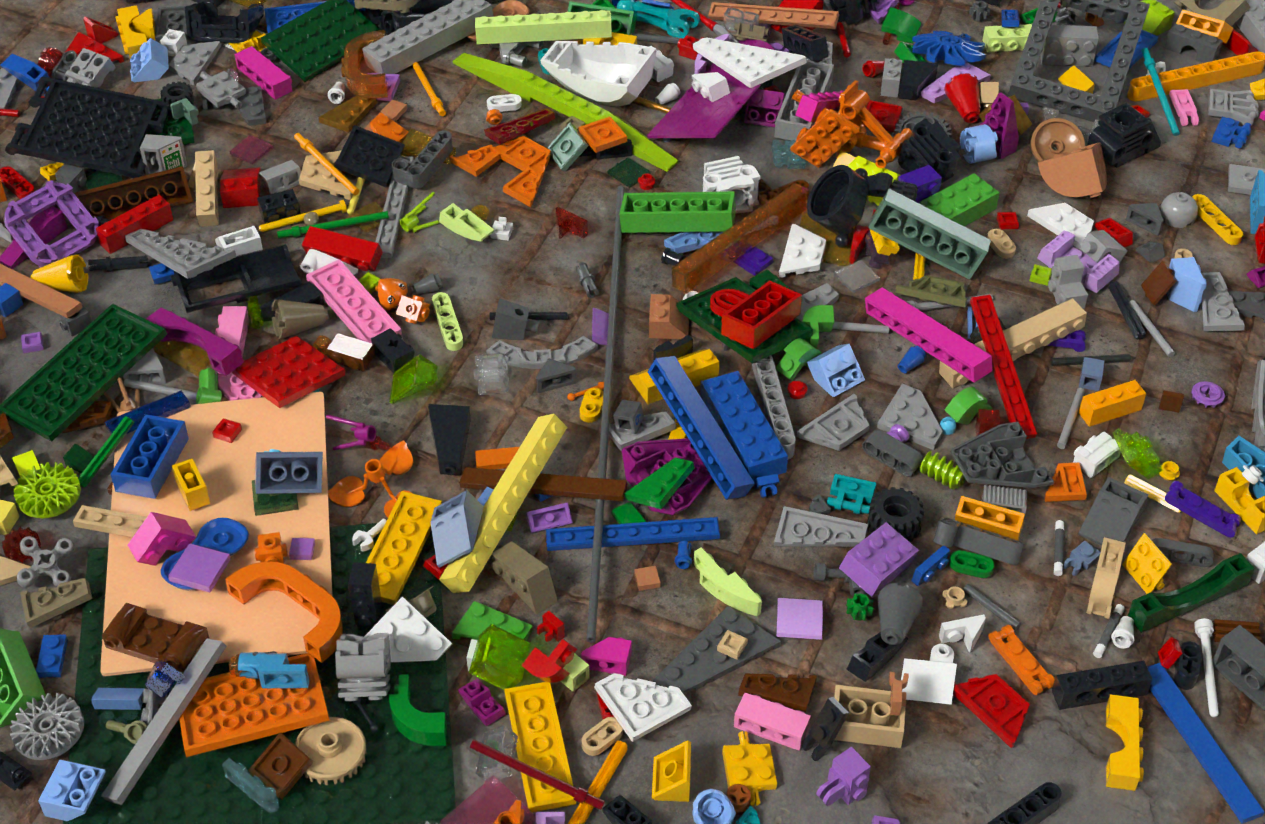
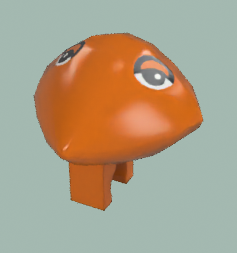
M395 278L379 279L375 290L378 291L379 302L382 308L391 310L399 306L401 297L407 295L408 287L406 282Z

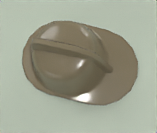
M433 586L417 597L407 600L425 618L437 610L430 593V589Z

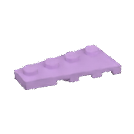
M965 62V66L956 65L921 91V97L932 103L948 98L944 91L945 84H949L952 81L951 78L959 74L969 73L973 77L975 75L979 82L989 81L991 75Z

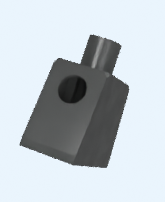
M499 299L492 338L523 340L525 330L537 332L539 321L528 319V307Z

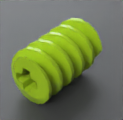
M929 451L921 463L920 472L922 474L927 473L930 478L935 477V481H942L943 485H949L952 490L959 489L965 481L959 466L953 467L954 460H950L947 464V456L939 459V452L932 456V451Z

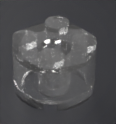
M505 354L476 355L475 363L478 369H474L475 381H479L478 394L489 395L508 392L509 376H507L506 371L508 370Z

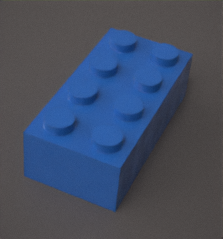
M145 414L110 474L115 492L156 499L172 470V465L176 463L189 439L185 421Z

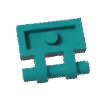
M835 474L830 495H835L837 498L828 497L827 504L834 506L837 510L843 508L851 510L855 514H869L870 506L864 505L863 502L871 503L876 482ZM844 498L853 499L856 502L846 501Z

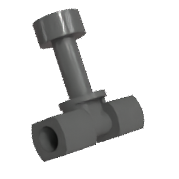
M815 563L813 571L814 580L824 581L825 577L844 578V582L849 583L851 596H854V593H865L842 570L826 568L825 563Z

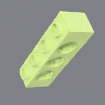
M1032 24L1019 25V27L985 26L983 43H985L986 52L1022 51Z

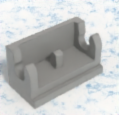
M292 160L259 172L260 178L265 182L263 187L269 194L282 192L300 184L301 170Z

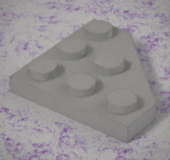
M905 384L900 386L877 424L878 429L889 432L893 425L899 424L908 431L909 441L932 450L937 446L943 433L921 390Z

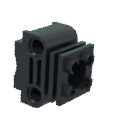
M829 0V3L834 11L839 12L838 22L845 21L847 25H850L864 18L862 5L866 13H870L869 4L872 10L876 11L875 3H877V0Z
M1125 103L1099 115L1100 121H1098V125L1100 126L1092 130L1087 144L1088 146L1100 142L1103 156L1109 161V165H1114L1118 168L1131 159L1143 156L1145 149L1152 146L1154 133L1150 131L1149 125H1151V121L1128 103Z
M926 118L914 126L909 141H904L897 162L907 173L930 165L942 177L941 183L954 176L953 170L957 160L961 157L958 153L961 146L946 134L938 121L931 124Z

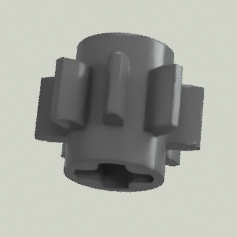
M977 1L970 7L969 14L972 15L971 18L974 21L982 22L987 19V16H990L991 9L988 8L986 2Z
M1061 9L1055 18L1056 24L1074 25L1077 20L1076 13L1071 9Z

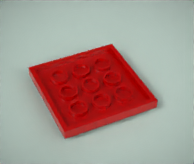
M295 336L244 360V363L233 370L232 374L278 408H281L345 376V369L298 336Z

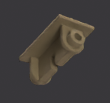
M735 23L734 30H737V33L734 32L733 36H737V40L746 41V38L767 40V38H764V35H768V29L765 26L754 25L753 31H750L751 24Z

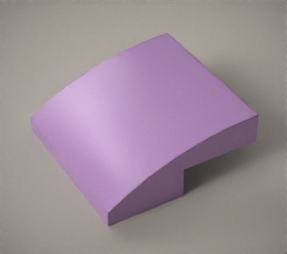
M778 598L777 637L822 640V601Z

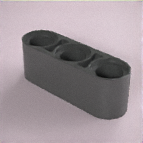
M875 430L862 444L863 450L869 456L906 477H910L921 466L924 459L917 450L881 430Z

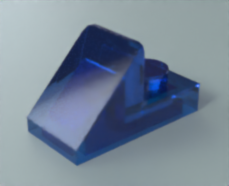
M156 661L145 682V686L164 698L174 683L180 684L185 676L168 663Z

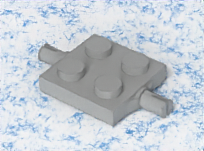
M206 71L201 72L200 77L204 80L196 84V89L217 108L229 103L233 104L237 109L242 106V103L237 99L246 94V89L227 72L223 71L214 76H210Z

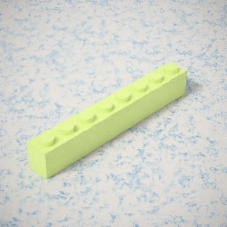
M600 10L475 18L477 44L608 38L612 37L611 12Z

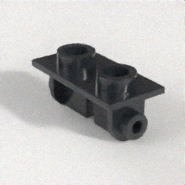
M0 751V781L15 791L32 775V772Z

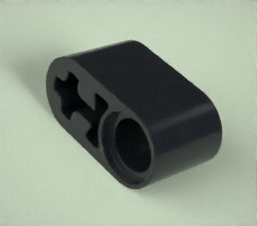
M1187 641L1181 645L1183 654L1176 660L1174 676L1175 684L1183 690H1190L1195 686L1201 667L1202 650L1200 646L1195 642Z

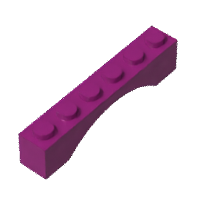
M161 307L146 318V320L165 328L167 335L161 342L182 341L201 347L207 352L212 368L225 376L244 363L241 355L242 351L238 345L226 341L223 337L220 338L214 335L211 331H207L199 325L187 321L184 317L177 316L172 311Z

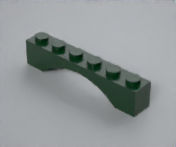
M1239 553L1223 560L1210 572L1185 587L1166 593L1150 592L1134 599L1128 616L1134 620V625L1142 633L1249 585L1255 568Z

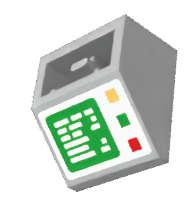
M145 135L140 151L143 163L146 165V175L181 166L183 168L187 167L181 137Z

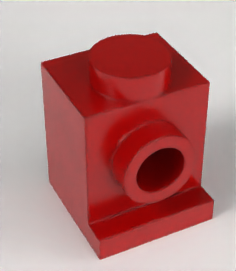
M687 35L684 39L680 38L677 44L679 56L696 60L698 52L693 49V43L698 42L700 39Z

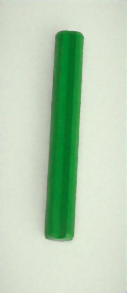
M127 416L123 418L78 479L81 487L85 488L132 427L134 421Z

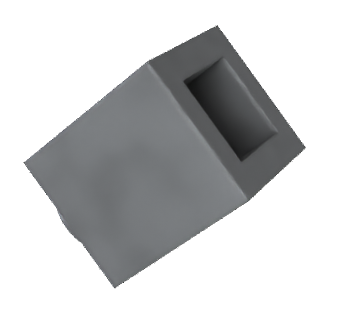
M622 400L613 415L616 431L636 434L644 419L641 402Z

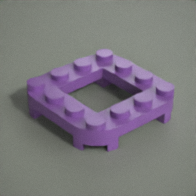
M53 180L48 181L45 187L17 202L12 200L5 211L4 223L7 230L30 260L40 268L70 255L78 254L92 246L98 237L96 232L98 227L97 218H93L73 193L72 186L68 183L65 185L53 182ZM57 204L76 231L51 245H45L26 220Z

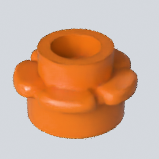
M492 109L486 114V121L492 125L499 124L503 119V115L498 109Z

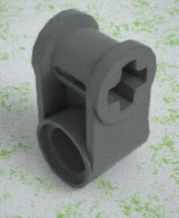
M70 50L63 54L58 64L52 70L53 79L67 81L68 78L65 73L67 70H70V67L78 57L75 51Z

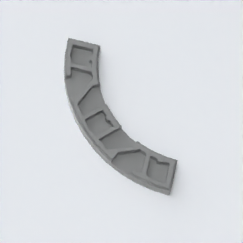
M582 336L559 350L551 351V349L529 352L522 351V348L499 340L486 350V354L492 359L507 365L528 369H542L549 358L565 364H572L582 360L597 351L598 344Z

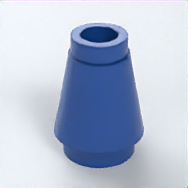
M919 346L910 347L897 365L898 369L906 374L925 361V351Z

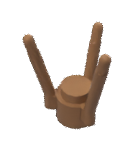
M120 377L118 378V383L124 397L120 407L107 392L103 394L109 402H112L113 407L118 413L142 410L139 389L135 388V401L128 397Z

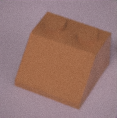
M651 294L649 338L682 339L688 335L689 318L679 312L676 303L679 301L673 296Z

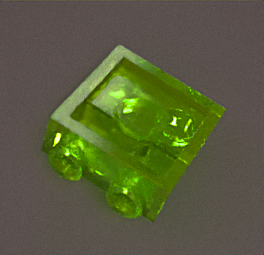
M1120 428L1112 432L1129 466L1147 479L1162 471L1161 464L1159 463L1160 458L1153 451V444L1147 436L1143 437L1137 431L1131 435L1129 432L1125 433Z

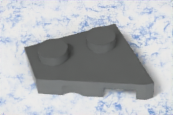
M1228 291L1239 313L1249 318H1252L1253 315L1263 318V323H1265V292Z

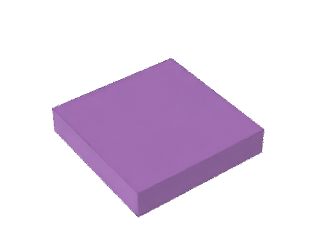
M189 543L168 575L169 581L210 593L230 562V554Z

